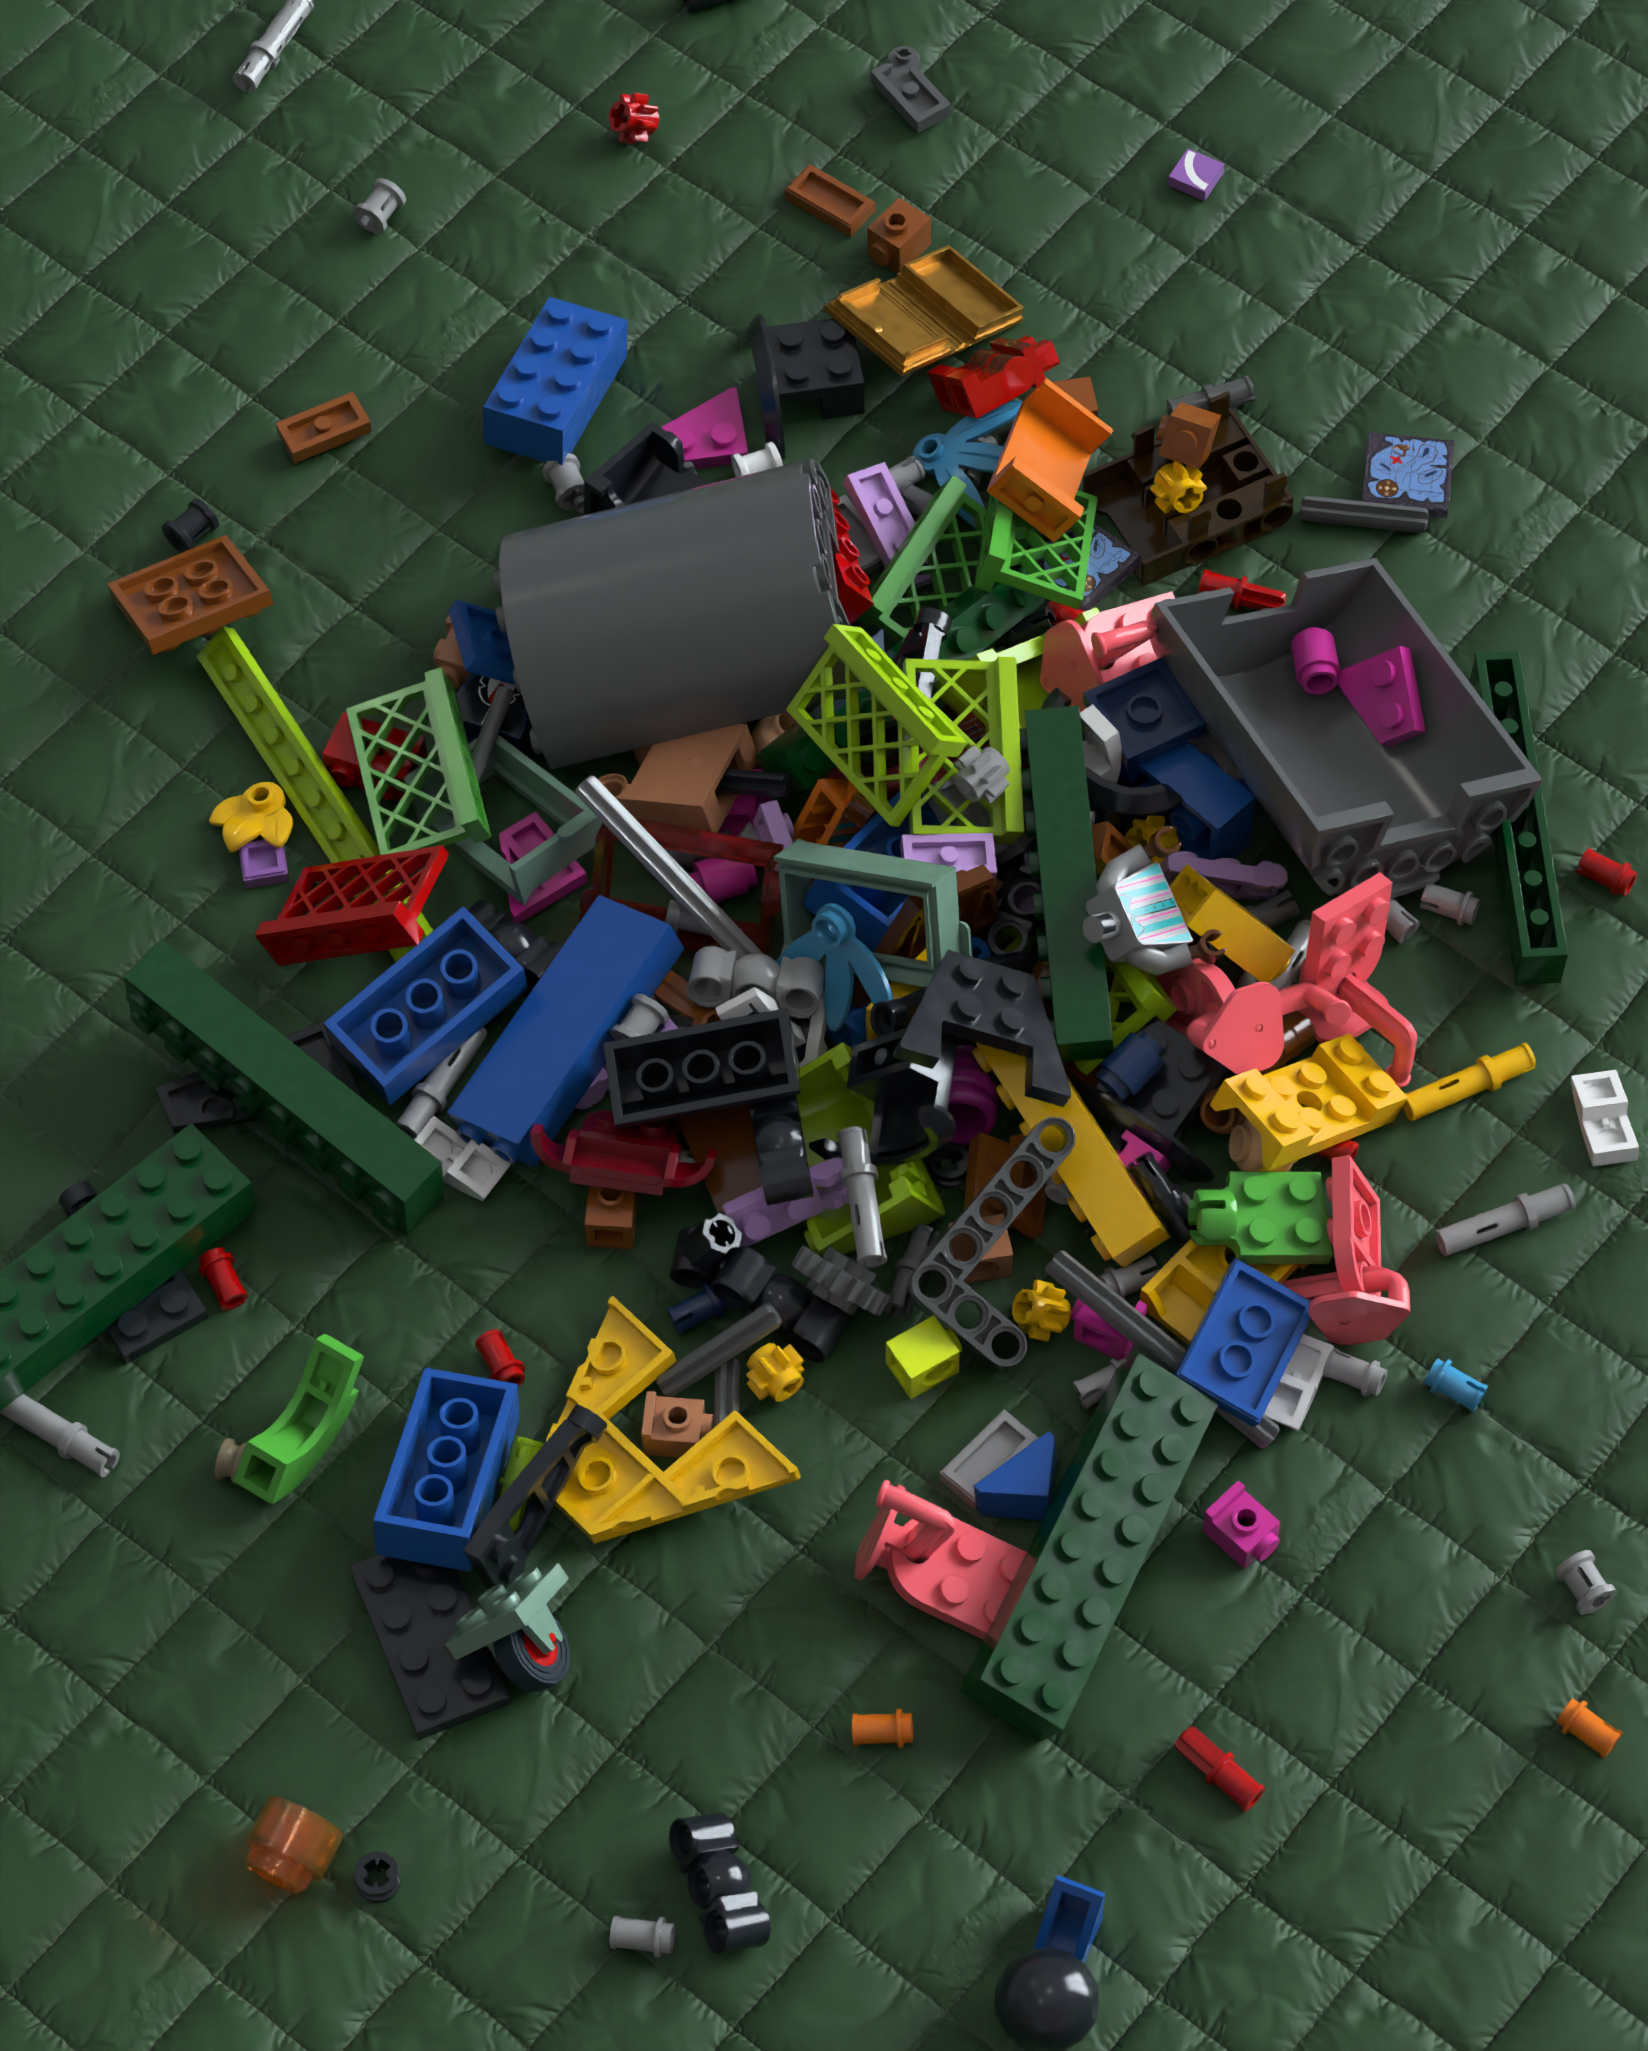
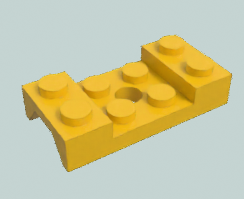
M1348 1033L1319 1044L1310 1058L1262 1075L1255 1068L1225 1079L1210 1106L1215 1111L1238 1108L1261 1134L1262 1165L1270 1171L1392 1123L1408 1097L1365 1051L1364 1047Z
M1263 1166L1258 1172H1271V1171H1268V1170ZM1190 1239L1141 1288L1140 1301L1147 1304V1313L1189 1345L1229 1266L1225 1257L1233 1252V1250L1226 1246H1200L1193 1243L1192 1239ZM1249 1264L1250 1267L1280 1284L1298 1267L1303 1270L1308 1265Z

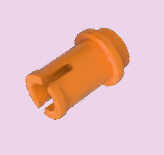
M1572 1698L1556 1720V1723L1563 1727L1561 1733L1566 1735L1570 1732L1599 1753L1602 1758H1605L1616 1745L1623 1732L1616 1730L1587 1709L1588 1703L1583 1700L1579 1703Z
M897 1709L896 1714H852L853 1745L897 1743L898 1748H904V1743H913L914 1740L913 1714L903 1713L902 1709Z

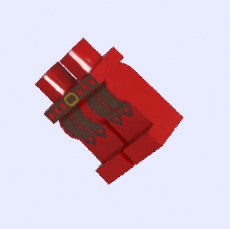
M1027 335L1016 341L999 337L989 342L991 349L979 350L973 355L969 363L958 369L941 364L927 371L941 409L977 419L1025 393L1031 387L1037 388L1046 379L1044 372L1060 364L1053 343L1045 339L1037 343L1033 337Z

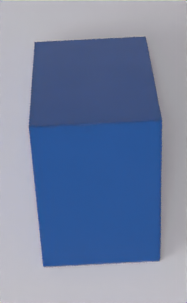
M1049 1431L974 1485L976 1508L982 1516L1043 1520L1053 1499L1057 1469L1055 1437Z
M1058 1875L1055 1879L1033 1949L1057 1948L1071 1952L1085 1963L1103 1919L1105 1893Z

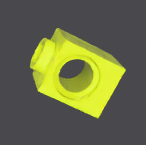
M933 1315L886 1342V1364L910 1399H913L959 1373L960 1352H962V1346L957 1335L948 1327L944 1329Z

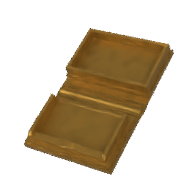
M950 245L903 264L901 272L894 279L880 284L881 280L876 278L841 293L835 300L826 304L823 309L900 376L907 375L953 353L961 352L975 343L1022 323L1024 319L1021 316L1024 307Z

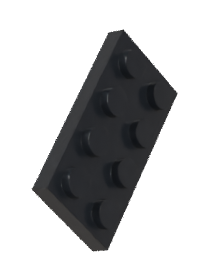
M375 1555L349 1565L350 1573L418 1740L511 1704L509 1694L491 1651L487 1646L455 1660L445 1645L459 1630L456 1622L466 1613L473 1610L456 1569Z

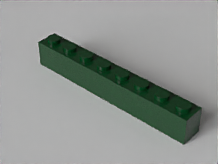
M1021 564L1011 566L1009 568L1019 573L1029 575V573L1021 566ZM995 581L991 592L976 588L973 584L940 610L951 618L952 625L947 639L941 642L938 660H969L1044 603V598ZM905 638L885 653L892 661L896 658ZM867 688L859 689L860 695H858L859 714L870 713L872 710L871 692ZM846 698L833 701L834 717L847 716ZM821 704L808 713L813 720L822 719ZM887 717L885 722H888L891 717ZM847 722L834 724L835 744L840 749L848 748ZM795 723L755 755L764 772L787 773L791 775L793 780L792 791L807 790L818 779H821L836 767L832 760L798 723Z
M1520 651L1475 653L1469 682L1539 774ZM1540 784L1535 795L1514 822L1506 818L1492 832L1515 985L1561 983L1568 958Z
M1079 705L1026 710V728H1019L1021 755L1029 756L1030 768L1021 769L1023 796L1033 797L1034 809L1025 810L1027 837L1037 838L1038 851H1029L1031 879L1040 878L1042 892L1033 893L1035 920L1045 921L1046 934L1037 935L1039 962H1049L1050 976L1041 977L1043 1005L1053 1004L1054 1019L1048 1020L1062 1063L1105 1059L1114 1048L1104 948L1101 942L1092 943L1087 940L1083 932L1084 919L1089 916L1086 903L1098 894L1096 890L1097 877Z

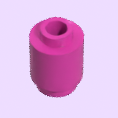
M1316 627L1304 629L1292 639L1290 645L1296 679L1307 693L1315 695L1324 694L1336 687L1337 679L1340 676L1334 636L1325 629Z
M733 850L693 863L694 872L688 874L715 903L747 894L748 888L758 884L756 871L747 851L737 854Z

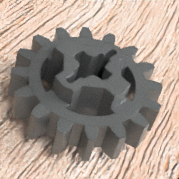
M802 1245L791 1264L792 1267L811 1278L806 1288L818 1297L851 1315H854L859 1306L864 1310L881 1316L891 1298L889 1294L872 1284L877 1275L867 1267H863V1264L858 1265L856 1260L830 1246L823 1256Z

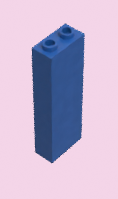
M598 895L447 1113L458 1127L456 1133L462 1140L469 1143L472 1139L479 1146L483 1143L508 1163L515 1164L518 1160L531 1167L536 1166L540 1158L535 1153L531 1144L530 1132L533 1125H543L546 1136L553 1141L606 1064L603 1043L616 1041L610 1034L612 1027L616 1024L620 1025L633 1006L631 1000L635 994L640 993L649 998L652 997L685 949L671 925Z

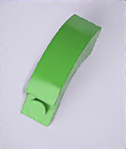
M327 1334L316 1338L300 1383L291 1401L279 1418L266 1431L247 1441L233 1482L272 1505L298 1487L324 1456L344 1425L359 1392L353 1386L364 1356Z

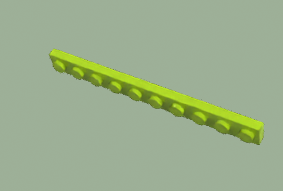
M222 626L196 657L330 862L336 863L380 855L379 847L235 629ZM389 870L388 872H386L384 875H382L380 878H378V879H377L376 881H374V882H375V883L378 882L380 879H382L384 876H386V875H387L388 873H390L392 870ZM358 875L354 876L349 881H347L345 885L352 881L354 878H356ZM400 882L398 885H396L395 887H393L391 890H389V891H388L387 893H385L383 896L385 897L386 895H388L390 892H392L394 889H396L398 886H400V885L402 884V882ZM368 886V887H366L365 889H363L361 892H359L357 895H355L354 898H356V897L359 896L361 893H363L364 891H366L368 888H370V886ZM409 897L402 901V904L404 906L406 905ZM377 899L371 905L376 904L379 900ZM420 912L416 920L424 930L420 942L433 932L422 912ZM415 946L390 949L388 951L397 962Z

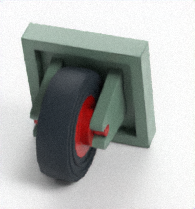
M556 1563L542 1571H539L537 1566L526 1570L512 1582V1586L506 1589L502 1583L495 1585L478 1598L480 1607L469 1611L456 1622L459 1630L446 1642V1647L454 1659L458 1660L487 1646L496 1656L504 1674L514 1685L529 1692H540L554 1686L565 1678L570 1668V1649L567 1637L558 1620L551 1614L547 1602L569 1579L559 1563Z

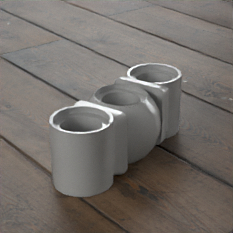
M707 946L695 953L687 993L689 998L699 1006L717 1007L756 987L774 998L778 1009L787 1008L789 1016L807 1018L813 1016L818 1011L825 981V969L821 963L808 957L790 959L783 956L780 966L774 959L762 953L748 954L737 960V951L735 950L727 952L723 948Z

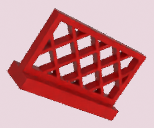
M443 845L305 867L277 920L261 922L254 936L278 966L417 946L424 934V930L416 920L449 853ZM425 865L423 869L414 874L412 877H409L412 873H414L420 867ZM389 870H392L390 873H388L386 876H384V877H383L382 879H380L378 882H376V883L374 882V881H376L378 878H380L382 875H384L386 872H388ZM358 875L356 878H354L352 881H350L348 884H346L344 887L340 889V886H342L344 883L349 881L354 876ZM403 880H405L404 883H402L400 886H398L396 889H394V890H393L392 892H390L388 895H386L385 897L383 896L385 893H387V892H388L389 890H391L393 887H395V886L398 885L400 882H402ZM323 881L321 884H319L317 887L311 890L315 882ZM370 886V888H368L366 891H364L351 902H349L351 898H353L366 887ZM334 891L336 892V893H334L332 896H330L328 899H326L324 902H322L320 905H318L317 907H314L316 904H318L320 901H322L324 898H326V897H327L328 895H330L332 892H334ZM409 897L406 905L404 906L402 904V901ZM377 899L379 900L376 904L371 905Z

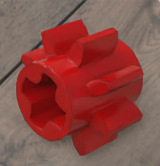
M635 92L632 95L620 94V101L615 102L609 111L610 130L620 132L619 142L635 144V142L647 143L648 136L656 131L659 124L658 107L647 105L649 101V95Z

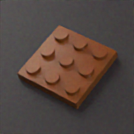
M227 535L107 584L112 599L153 655L159 652L174 650L183 642L200 635L212 634L218 631L221 626L241 618L253 617L262 609L274 605L270 590Z

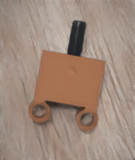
M736 724L633 749V754L640 769L631 784H628L627 779L620 774H607L598 779L647 832L708 838L716 837L738 794L787 798L791 795L793 782L791 775L787 773L752 770L757 761L755 755L758 752L747 724ZM602 822L603 828L607 832L612 833L610 829Z

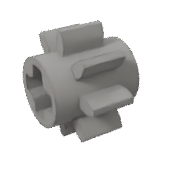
M972 745L953 764L959 771L953 776V781L961 794L972 802H977L981 797H984L990 804L1010 785L1007 779L1004 778L1010 772L1009 765L1004 757L992 747H986L980 752L975 745Z

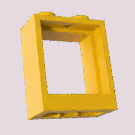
M1187 864L1169 886L1186 925L1201 937L1210 929L1221 931V936L1209 943L1218 950L1227 948L1224 954L1260 982L1270 983L1273 979L1281 976L1287 969L1290 957L1296 950L1264 922Z

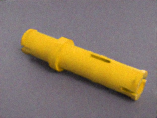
M1522 1043L1493 1057L1488 1055L1477 1058L1476 1064L1406 1093L1405 1095L1408 1099L1402 1107L1407 1118L1413 1122L1486 1089L1490 1092L1496 1091L1502 1087L1503 1082L1536 1068L1535 1056L1527 1043Z

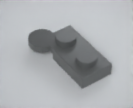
M899 46L890 51L888 63H884L871 70V83L908 124L919 133L950 116L951 104L919 70V53L912 47Z

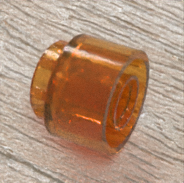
M268 1796L244 1841L251 1849L245 1861L248 1869L259 1877L284 1890L299 1894L307 1889L310 1881L321 1882L344 1838V1833L328 1820L294 1802L277 1796Z

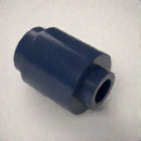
M1130 1032L1100 1063L1101 1070L1095 1077L1112 1096L1123 1102L1128 1095L1135 1096L1164 1065V1061L1159 1056L1164 1050L1146 1032H1143L1140 1036Z

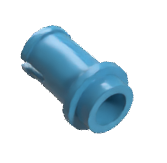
M1437 1358L1427 1374L1424 1384L1431 1387V1393L1434 1394L1436 1391H1439L1467 1407L1471 1412H1474L1483 1398L1488 1385L1482 1384L1452 1367L1451 1360L1448 1359L1444 1362Z

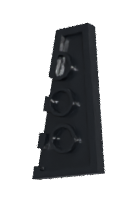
M326 1020L285 1036L362 1098L344 1057L329 1042L324 1027ZM198 1071L155 1088L174 1134L179 1133L191 1123L198 1130L262 1120L257 1115L250 1118L242 1113L234 1104V1097L222 1087L219 1090L210 1087L200 1077Z

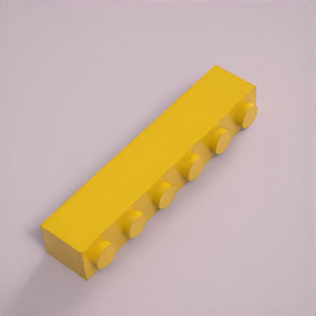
M976 1043L978 1047L972 1050L975 1059L987 1074L993 1070L1001 1082L1000 1085L995 1087L998 1095L1010 1111L1017 1107L1025 1121L1019 1124L1024 1136L1036 1124L1049 1117H1061L1074 1128L1076 1135L1075 1145L1069 1155L1051 1175V1178L1057 1185L1064 1182L1073 1196L1066 1201L1081 1223L1088 1220L1097 1234L1090 1239L1105 1261L1113 1258L1124 1268L1170 1238L1167 1230L1151 1208L1131 1174L1126 1170L1122 1160L1068 1076L1071 1098L1064 1107L1025 1096L1026 1058ZM1050 1126L1042 1130L1040 1134L1041 1145L1049 1152L1060 1151L1064 1144L1063 1134L1060 1130Z

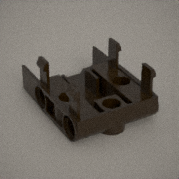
M1228 391L1207 401L1209 411L1219 414L1221 417L1210 454L1200 469H1198L1203 474L1200 480L1207 486V490L1203 492L1201 503L1193 511L1180 513L1177 510L1171 509L1165 514L1154 502L1157 497L1150 490V486L1154 485L1155 475L1160 468L1166 464L1174 463V460L1159 456L1162 441L1154 440L1155 427L1153 424L1132 433L1133 451L1083 473V492L1098 497L1096 513L1108 515L1136 557L1132 571L1142 587L1283 526L1293 514L1294 497L1286 487L1288 485L1286 474L1284 472L1276 473L1232 408L1229 409L1230 393Z

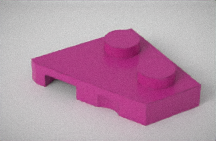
M737 387L727 389L661 427L665 431L674 433L681 440L684 462H692L696 469L732 465L731 455L739 453L741 456L748 454Z
M1398 646L1340 671L1337 684L1380 744L1393 746L1426 732L1411 648Z
M535 811L499 833L502 857L512 865L555 834ZM575 860L535 888L525 906L508 894L512 922H523L587 883V875L584 869Z

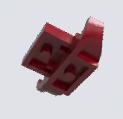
M601 1110L595 1113L588 1112L581 1129L570 1130L566 1145L552 1142L546 1136L544 1126L541 1124H534L530 1132L531 1144L537 1156L551 1168L569 1173V1183L659 1196L663 1195L665 1187H686L704 1179L712 1170L719 1151L709 1149L707 1156L697 1163L680 1162L682 1145L677 1144L679 1125L668 1124L666 1120L616 1129L613 1112L609 1110Z

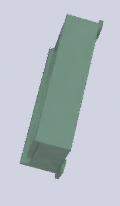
M498 735L479 784L493 774H496L558 822L561 827L555 835L512 865L484 842L475 844L471 838L448 846L525 906L535 888L599 843L606 845L607 840L602 821L573 791ZM477 738L471 743H469L471 754L474 749ZM438 759L436 764L441 766L440 760ZM421 766L405 776L404 781L406 785L410 786ZM431 771L419 791L435 798L445 782L444 777ZM449 797L445 801L447 804H450ZM414 798L412 803L418 822H420L431 804ZM440 809L429 829L440 833L456 826L454 819Z
M796 839L789 847L774 856V861L778 862L784 931V946L781 954L794 941L812 930V913L802 904L810 889L811 878L923 897L927 961L871 952L882 967L887 980L925 987L928 986L947 950L972 957L970 927L967 923L959 921L956 867L811 843L803 839ZM827 955L819 962L824 969L826 967Z

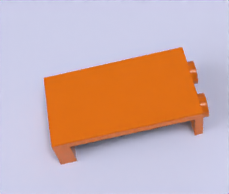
M1046 378L1021 403L987 492L1055 543L1081 518L1084 507L1074 499L1091 454L1112 434L1113 429Z

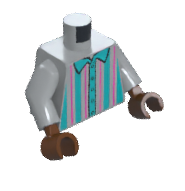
M1170 826L1162 827L1152 834L1149 844L1142 847L1138 844L1106 865L1096 883L1098 895L1086 903L1089 916L1083 922V932L1087 940L1092 943L1101 942L1108 959L1112 962H1129L1131 966L1152 975H1161L1193 965L1192 960L1198 958L1205 963H1215L1219 961L1227 948H1223L1219 951H1212L1207 948L1206 942H1212L1222 934L1221 931L1216 929L1206 931L1196 945L1188 947V944L1192 943L1193 939L1158 862L1151 864L1149 860L1155 856L1160 858L1168 857L1180 848L1181 842L1171 849L1164 848L1160 843V836L1171 830L1172 827Z

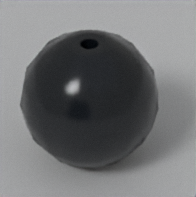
M1053 1947L1027 1950L1012 1959L997 1980L994 1999L995 2015L1007 2037L1021 2048L1029 2051H1066L1083 2041L1096 2023L1099 2008L1098 1985L1088 1966L1071 1952Z

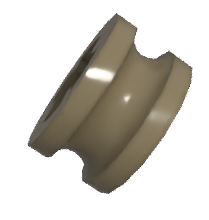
M226 1438L216 1459L215 1479L223 1481L226 1477H230L232 1483L236 1484L233 1482L247 1443L244 1442L241 1446H237L234 1439Z

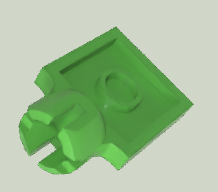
M1229 1171L1225 1179L1226 1188L1198 1189L1194 1191L1193 1199L1190 1200L1188 1208V1224L1197 1225L1198 1229L1189 1230L1193 1243L1200 1246H1226L1232 1249L1235 1257L1245 1264H1329L1333 1252L1327 1233L1328 1219L1321 1172Z

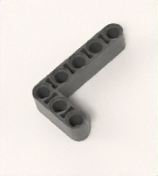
M1061 1117L1046 1118L1029 1131L913 1270L908 1279V1290L914 1301L929 1314L934 1315L942 1325L951 1329L961 1341L986 1362L995 1367L1004 1368L1019 1363L1027 1352L1026 1337L1015 1324L964 1282V1279L1072 1151L1076 1139L1074 1128ZM1045 1127H1055L1063 1134L1064 1144L1060 1151L1049 1152L1041 1145L1040 1134ZM1015 1163H1025L1032 1169L1034 1179L1030 1187L1026 1189L1018 1188L1012 1183L1010 1170ZM985 1199H995L1003 1207V1218L997 1225L987 1224L980 1216V1205ZM955 1235H964L973 1244V1254L965 1262L954 1259L950 1254L949 1243ZM926 1271H933L942 1278L943 1290L936 1298L924 1296L919 1289V1278ZM964 1301L974 1304L980 1314L977 1325L971 1329L961 1327L955 1318L957 1306ZM1000 1332L1011 1335L1016 1344L1014 1354L1006 1360L996 1357L991 1347L994 1336Z

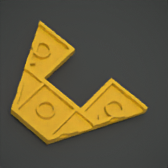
M614 1296L609 1298L607 1302L609 1309L596 1338H591L585 1363L578 1367L566 1394L568 1401L558 1423H553L546 1438L547 1442L562 1422L567 1419L575 1405L591 1410L607 1424V1428L598 1442L584 1448L555 1504L594 1544L785 1485L801 1478L798 1468L736 1410L723 1419L664 1472L660 1470L609 1419L677 1362L673 1351Z

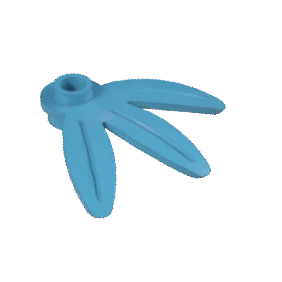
M1008 401L977 419L966 416L955 424L946 435L934 433L924 437L914 448L913 456H915V460L918 459L925 472L936 476L939 486H942L950 477L955 475L967 485L963 492L984 507L977 489L960 467L994 473L1004 447L991 443L972 441L1015 420L1022 401ZM960 508L957 513L976 529L974 517Z
M828 903L817 911L816 917L812 921V930L794 941L779 956L776 962L781 966L783 956L790 959L808 957L820 962L827 955L824 988L825 1016L829 1029L837 1032L841 1029L850 1009L854 988L853 968L873 1005L877 1002L892 1000L893 995L890 984L879 962L871 951L855 937L856 927L851 914L837 904Z

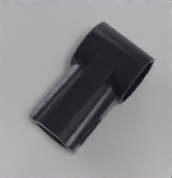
M718 1213L712 1219H705L697 1228L689 1227L680 1230L669 1274L675 1283L694 1289H701L702 1285L706 1283L708 1286L710 1285L713 1270L739 1248L742 1232L735 1226L734 1218Z

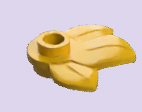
M260 782L250 786L243 795L230 797L218 804L209 818V823L214 826L223 827L222 835L229 852L232 853L259 835L270 845L282 848L291 834L293 818L284 808L286 798L282 788L273 782Z

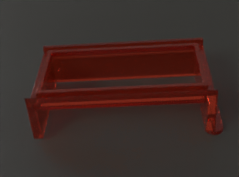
M635 818L663 849L765 867L760 924L738 920L732 921L765 955H768L774 942L775 914L779 910L781 897L778 862L774 861V856L783 851L784 845ZM602 823L595 837L592 887L585 889L581 894L579 922L598 895L665 922L668 910L666 907L611 898L615 840H620ZM681 929L676 933L685 949L699 951L701 948L716 942L712 936Z

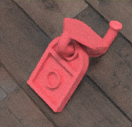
M1172 591L1100 612L1083 623L1081 627L1073 620H1065L1047 630L1040 675L1042 688L1049 694L1055 688H1059L1072 700L1070 706L1079 705V710L1082 712L1086 709L1083 704V692L1158 659L1150 642L1155 632L1158 631L1156 623L1150 622L1151 613L1155 602L1174 599Z
M1379 872L1312 912L1306 958L1303 960L1299 972L1298 984L1311 982L1338 999L1346 1001L1352 1010L1351 1017L1345 1024L1333 1026L1325 1020L1322 1012L1311 1006L1297 1011L1309 1018L1316 1031L1315 1039L1320 1043L1348 1033L1356 1038L1372 1027L1395 1045L1392 1064L1386 1067L1385 1073L1393 1079L1399 1088H1403L1411 1080L1410 1073L1414 1061L1417 1032L1405 1017L1388 1004L1385 996L1366 981L1375 969L1382 953L1393 885L1392 881Z
M1199 958L1192 960L1193 965L1161 975H1155L1178 1009L1167 1020L1162 1022L1187 1036V1039L1195 1047L1237 1075L1255 1068L1258 1071L1268 1069L1279 1060L1284 1048L1282 1015L1311 1006L1322 1012L1325 1020L1333 1026L1343 1025L1351 1017L1352 1010L1346 1001L1338 999L1311 982H1303L1279 990L1268 982H1256L1235 990L1229 978L1220 968L1212 963H1205Z
M1350 1155L1332 1158V1177H1328L1326 1180V1190L1333 1212V1218H1328L1327 1233L1329 1241L1333 1246L1337 1272L1286 1280L1282 1285L1310 1301L1308 1305L1309 1316L1328 1341L1339 1345H1357L1380 1341L1389 1336L1410 1315V1291L1407 1281L1401 1274L1381 1267L1379 1197ZM1388 1290V1298L1381 1297V1291Z
M884 1480L876 1499V1507L879 1508V1511L856 1554L854 1578L863 1580L873 1569L874 1565L887 1569L893 1587L910 1605L984 1640L1026 1552L952 1517L947 1510L905 1491V1487L899 1484L892 1486L889 1480ZM897 1512L912 1518L903 1527L893 1523Z

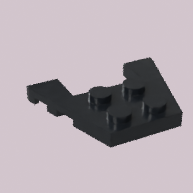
M947 950L933 974L915 1013L911 1017L900 1042L896 1046L893 1058L933 1069L940 1059L941 1032L1024 1056L1026 1058L1025 1096L1064 1107L1071 1098V1089L1034 975Z

